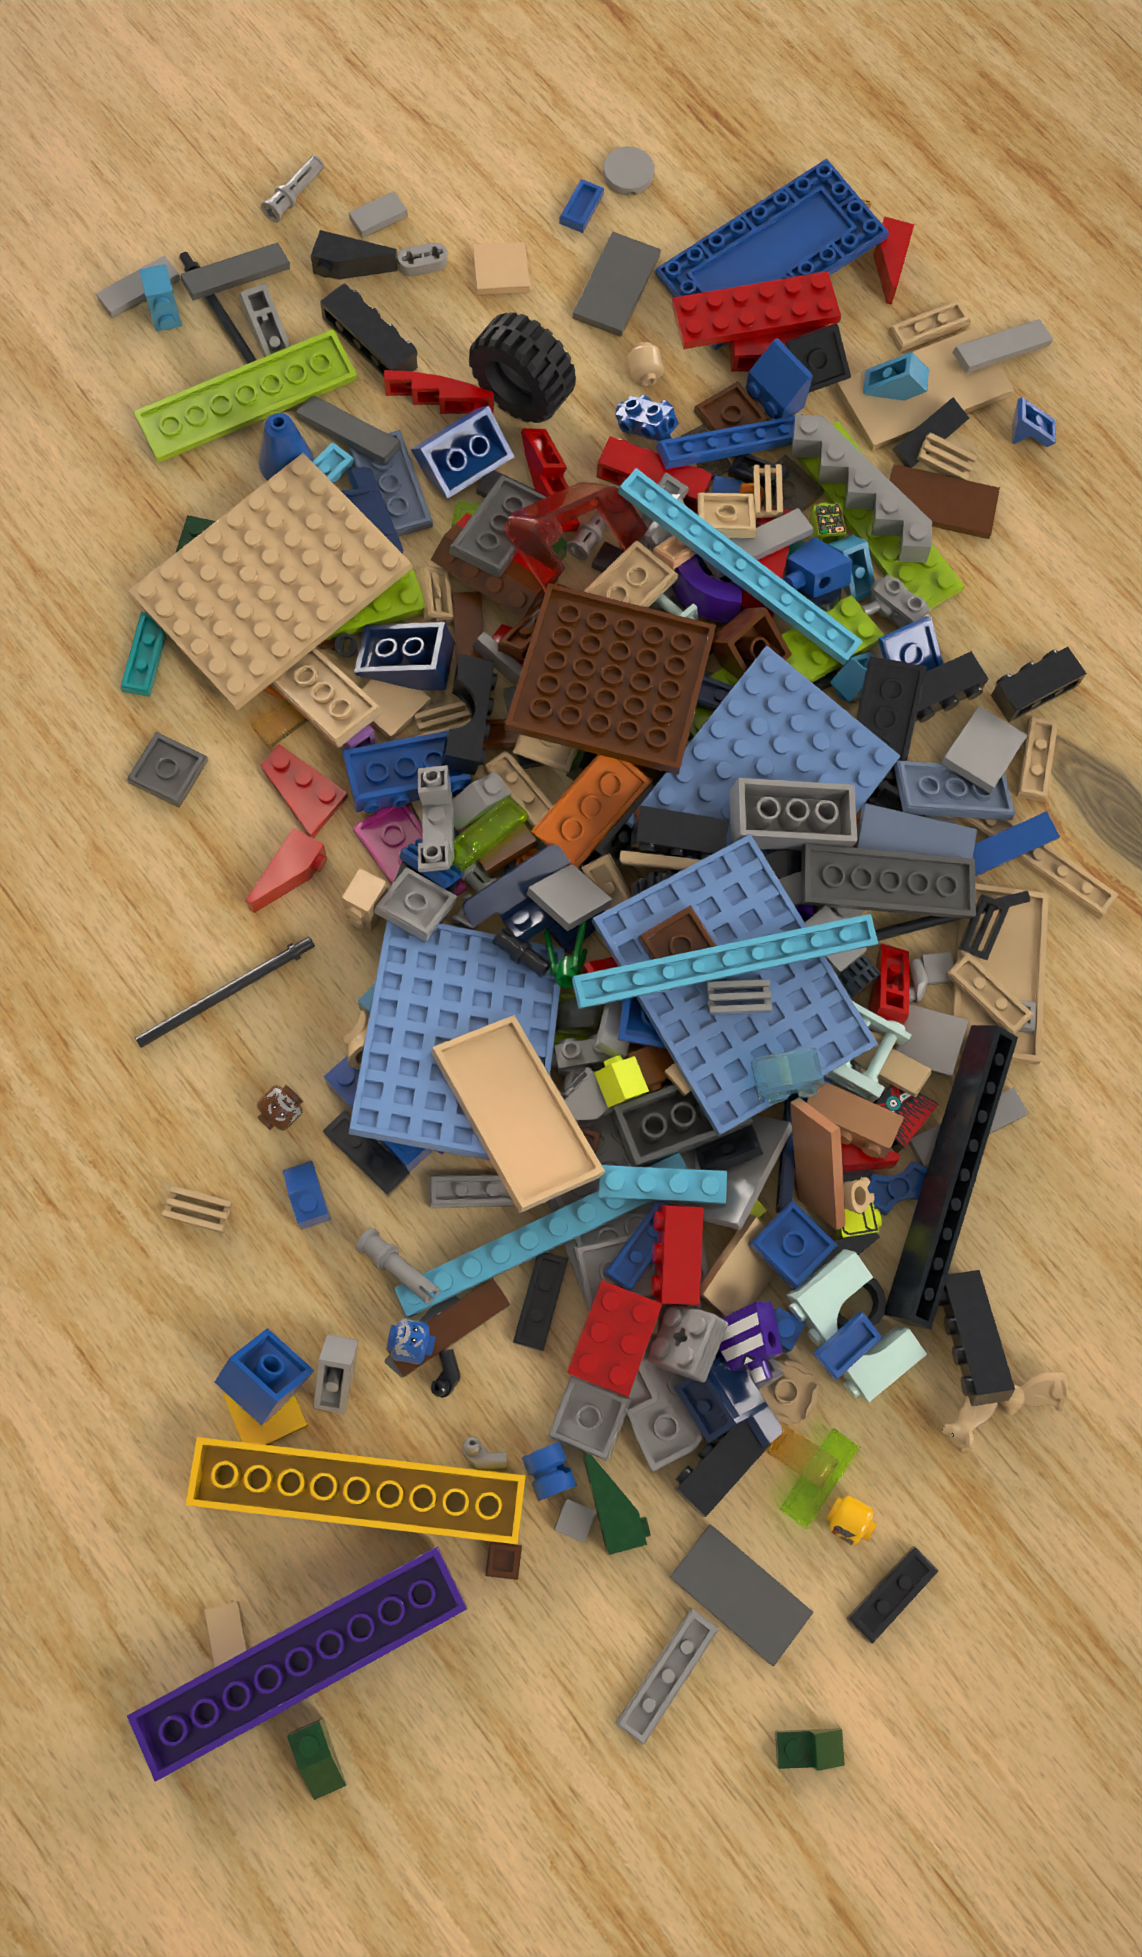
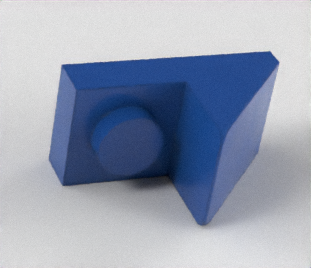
M1024 397L1019 398L1012 423V443H1018L1031 436L1046 447L1055 444L1056 420Z

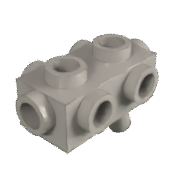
M888 574L884 578L880 576L874 581L870 587L872 593L868 601L869 604L862 606L868 616L879 612L882 617H887L899 628L926 616L931 617L928 615L931 608L927 606L923 598L913 595L899 579L892 578Z
M598 1034L590 1036L587 1040L577 1041V1039L570 1038L560 1041L558 1045H554L551 1068L557 1069L558 1077L566 1076L563 1091L587 1066L592 1071H599L605 1068L603 1062L612 1058L595 1047Z

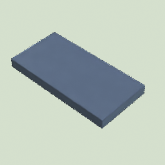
M400 430L387 433L400 440L401 448L385 465L348 446L350 456L354 459V467H367L372 470L398 537L433 527V521Z
M897 761L894 765L902 809L905 813L1012 820L1015 816L1005 772L992 792L988 793L941 763Z
M864 804L862 806L855 848L972 859L977 829Z

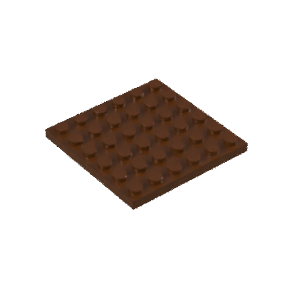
M548 583L507 716L505 731L679 775L716 625Z

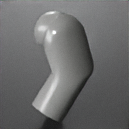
M913 959L909 962V971L913 980L912 987H909V1003L913 1001L918 1003L924 997L928 977L922 960Z
M469 1437L465 1440L462 1448L463 1455L475 1469H507L506 1452L489 1453L476 1437Z

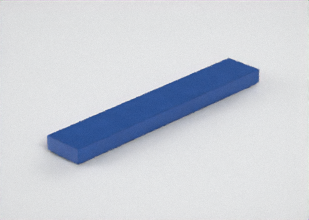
M795 416L661 440L657 442L656 449L665 468L670 469L790 446L793 440Z

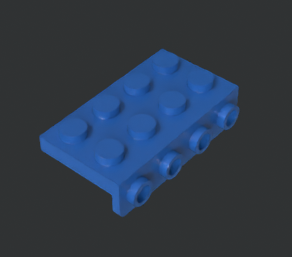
M449 731L342 750L356 813L362 811L373 813L380 808L388 806L403 807L409 804V802L420 800L418 795V768L441 766L444 742ZM449 770L452 796H457L471 784L470 774Z

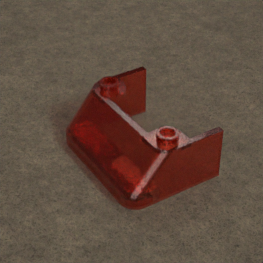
M579 482L510 514L505 523V531L545 592L548 583L555 584L566 568L551 546L561 538L562 524L594 509H598L625 551L636 540L639 542L648 530V527L633 505L618 494L619 488L590 482Z

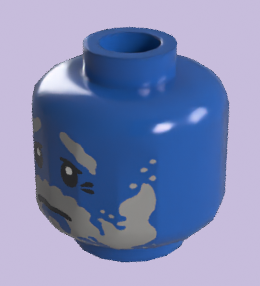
M401 1319L397 1325H391L386 1350L391 1351V1357L395 1361L419 1365L423 1362L425 1355H432L435 1336H430L428 1324Z

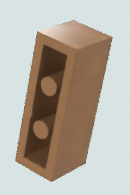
M821 1079L816 1081L806 1102L840 1127L842 1144L849 1145L851 1143L861 1148L868 1156L874 1158H886L904 1119L903 1116Z

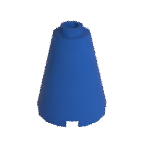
M275 413L269 416L264 426L258 461L260 471L267 481L302 453L312 462L314 461L312 451L296 425L288 415L283 413Z

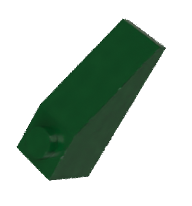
M591 1454L584 1455L583 1460L607 1555L647 1545L646 1537L651 1536L646 1516L640 1518L636 1507Z

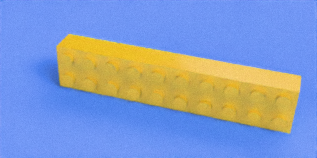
M197 1437L185 1505L518 1544L526 1475Z

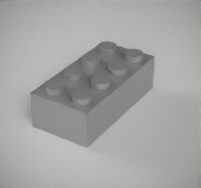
M738 778L729 790L731 844L749 834L752 835L760 849L802 851V846L805 843L852 847L857 842L855 785Z

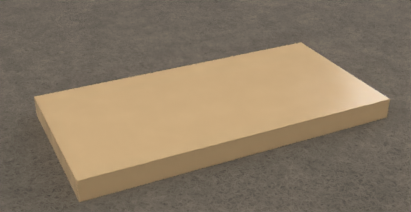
M976 327L913 351L929 368L927 392L904 401L867 396L863 393L866 370L836 383L835 389L871 451L904 439L952 397L956 399L966 414L1012 396L1014 388L998 363L965 373L952 353L956 346L982 338Z
M975 884L976 903L980 894L996 899L1028 891ZM1028 891L1030 902L1009 907L988 960L980 959L977 956L973 957L1019 1000L1036 1002L1035 1031L1033 1033L1017 1032L1015 1034L1018 1039L1011 1061L1039 1064L1041 1062L1049 893ZM999 910L993 912L978 948L979 951H982ZM981 914V917H980L979 922H978V924H977V926H976V929H975V931H974V934H973V936H972V938H971V941H970V943H969V945H968V946H970V947H971L972 944H973V941H974V939H975V937H976V934H977V932H978V929H979V927H980V925H981V922H982L983 917H984L985 914ZM970 919L957 921L954 965L967 954V952L959 950L958 947ZM953 983L951 1015L969 1020L960 1051L962 1055L971 1025L998 1024Z
M515 1015L432 1047L431 1054L519 1213L603 1176L605 1170Z

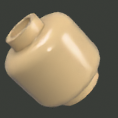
M642 342L636 344L627 356L630 376L634 382L640 383L643 386H651L662 377L665 369L661 351L652 343Z

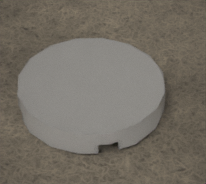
M628 146L617 148L609 153L604 161V179L613 191L628 195V192L639 194L648 189L653 182L655 165L652 158L639 148Z

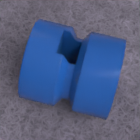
M561 1442L554 1443L522 1457L527 1474L535 1478L532 1487L538 1501L577 1486L571 1468L564 1466L567 1458Z

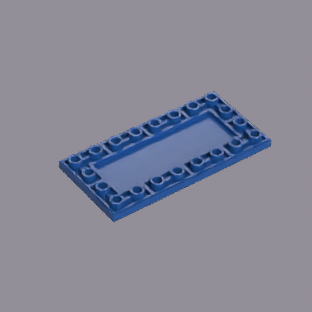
M826 158L656 268L655 275L673 297L826 271L829 272V275H832L886 240L889 232ZM728 342L713 344L712 347L717 350Z

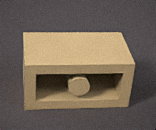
M359 868L342 896L346 918H348L347 921L358 929H363L364 927L371 931L374 929L381 917L374 913L375 906L388 891L385 880Z

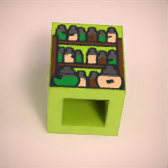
M824 502L813 505L809 518V523L813 527L812 538L816 537L827 545L844 538L846 529L841 503L831 504Z

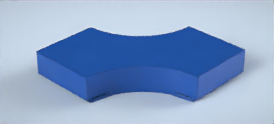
M911 1161L906 1169L897 1175L881 1176L872 1173L868 1178L870 1184L867 1188L869 1193H874V1209H879L880 1214L886 1216L896 1203L904 1200H918L928 1168Z

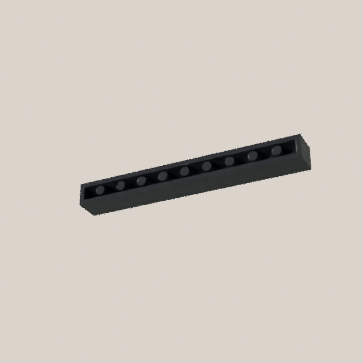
M971 1025L886 1303L884 1315L905 1325L932 1329L1018 1039L1017 1036L998 1025Z

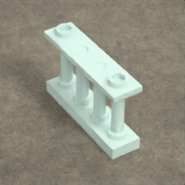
M853 1002L868 1028L884 1036L866 1072L859 1073L852 1069L849 1061L826 1074L825 1077L863 1099L874 1102L880 1098L885 1088L878 1083L877 1076L894 1043L902 1046L910 1039L912 1034L906 1032L902 1024L893 1020L887 1021Z

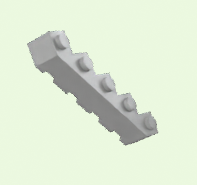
M795 415L792 457L819 458L818 483L846 484L845 509L872 510L871 535L899 536L898 561L926 563L932 544V521L824 416Z

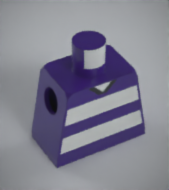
M755 1302L721 1318L728 1322V1326L719 1346V1351L731 1371L749 1369L755 1385L773 1379L767 1361L781 1355L782 1346L772 1303Z

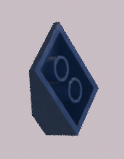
M445 622L364 625L354 673L356 676L410 689L446 690L455 642Z

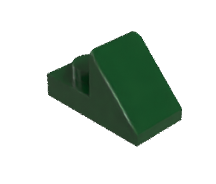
M841 1728L775 1731L777 1768L779 1769L814 1768L816 1771L845 1765Z

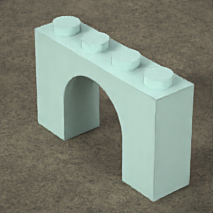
M843 1249L804 1280L797 1289L792 1290L786 1295L792 1303L789 1306L791 1312L799 1321L802 1322L804 1320L810 1329L807 1334L816 1346L821 1347L838 1331L837 1317L842 1304L870 1281L873 1276L856 1252ZM900 1325L894 1326L842 1375L846 1380L843 1385L852 1397H859L870 1402L927 1355L909 1328Z

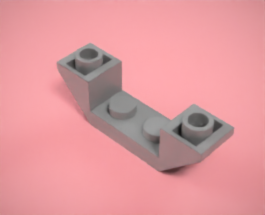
M448 766L418 768V795L423 806V843H418V871L448 870L454 861V807Z

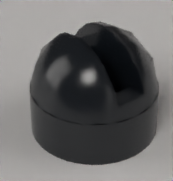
M344 633L339 635L334 643L336 652L342 657H351L357 651V641L351 634ZM344 639L349 640L348 653H343Z

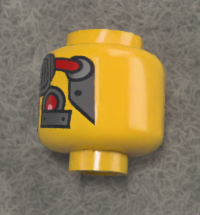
M847 1495L843 1499L838 1497L826 1518L830 1522V1532L853 1546L859 1544L862 1538L868 1542L877 1526L872 1521L874 1516L873 1508L852 1495Z

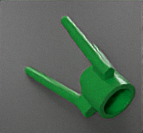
M586 921L579 924L573 957L565 956L561 958L558 964L556 963L550 933L548 930L544 931L548 958L552 962L549 975L556 977V983L559 986L573 988L572 977L582 973L588 953L586 948L581 952Z

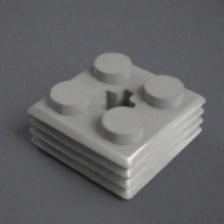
M670 1304L664 1313L663 1323L658 1335L651 1344V1352L647 1360L660 1369L699 1382H705L727 1329L728 1322L712 1313L681 1304Z

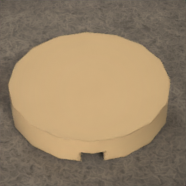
M779 1360L777 1363L785 1375L761 1390L760 1393L780 1424L798 1423L811 1415L816 1407L819 1394L818 1386L809 1368L798 1361Z

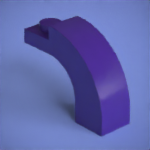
M698 554L674 569L678 574V579L672 584V588L678 599L687 608L694 603L697 606L698 615L722 623H729L739 614L742 603V588L736 583L720 581L707 575L699 565Z

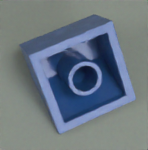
M776 338L749 371L745 388L751 398L756 399L764 407L769 417L774 419L785 418L795 415L804 408L813 375Z
M267 1328L228 1359L214 1383L262 1426L281 1410L312 1375L314 1370Z

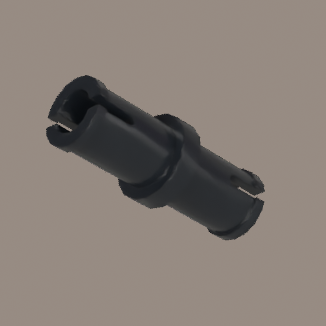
M505 928L499 930L492 943L511 955L515 963H522L540 978L548 972L552 965L550 960H547L532 949V944L527 941L522 942Z

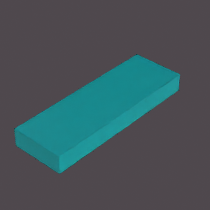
M146 612L140 613L120 689L125 693L150 697L167 635Z

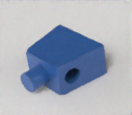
M814 537L788 557L786 577L783 580L795 590L799 589L810 597L816 598L851 583L853 560Z

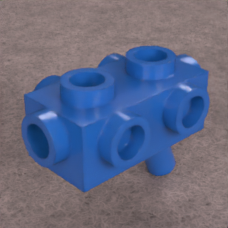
M643 394L639 397L630 396L626 402H620L616 408L615 416L621 431L642 436L649 440L661 441L672 439L670 434L679 424L674 408L668 401L652 402L648 396Z

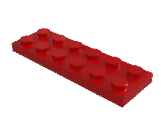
M828 271L673 297L671 304L683 350L840 323L841 312Z

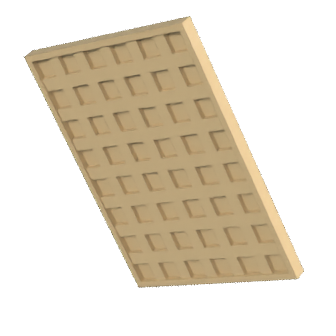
M302 453L138 582L128 592L234 709L238 711L413 569L411 562Z

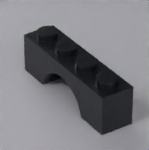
M460 654L455 668L452 694L459 697L466 704L471 720L462 727L449 729L444 742L441 766L447 765L448 770L475 775L478 766H484L487 749L482 748L483 740L487 741L490 732V723H486L487 715H491L494 698H489L490 690L494 691L497 681V674L493 673L494 661Z

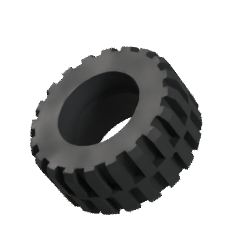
M514 312L503 313L493 318L471 345L469 350V366L472 368V375L478 380L480 388L494 393V401L499 405L498 407L503 411H508L514 418H522L524 422L533 423L547 421L574 390L576 382L574 364H571L569 353L563 349L564 345L560 340H556L552 336L553 333L548 328L544 329L541 323L536 320H530L524 314L517 315Z

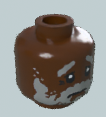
M275 1085L257 1102V1108L261 1112L257 1118L269 1130L275 1126L277 1129L284 1131L302 1115L303 1109L301 1104L304 1101L289 1086L281 1087Z

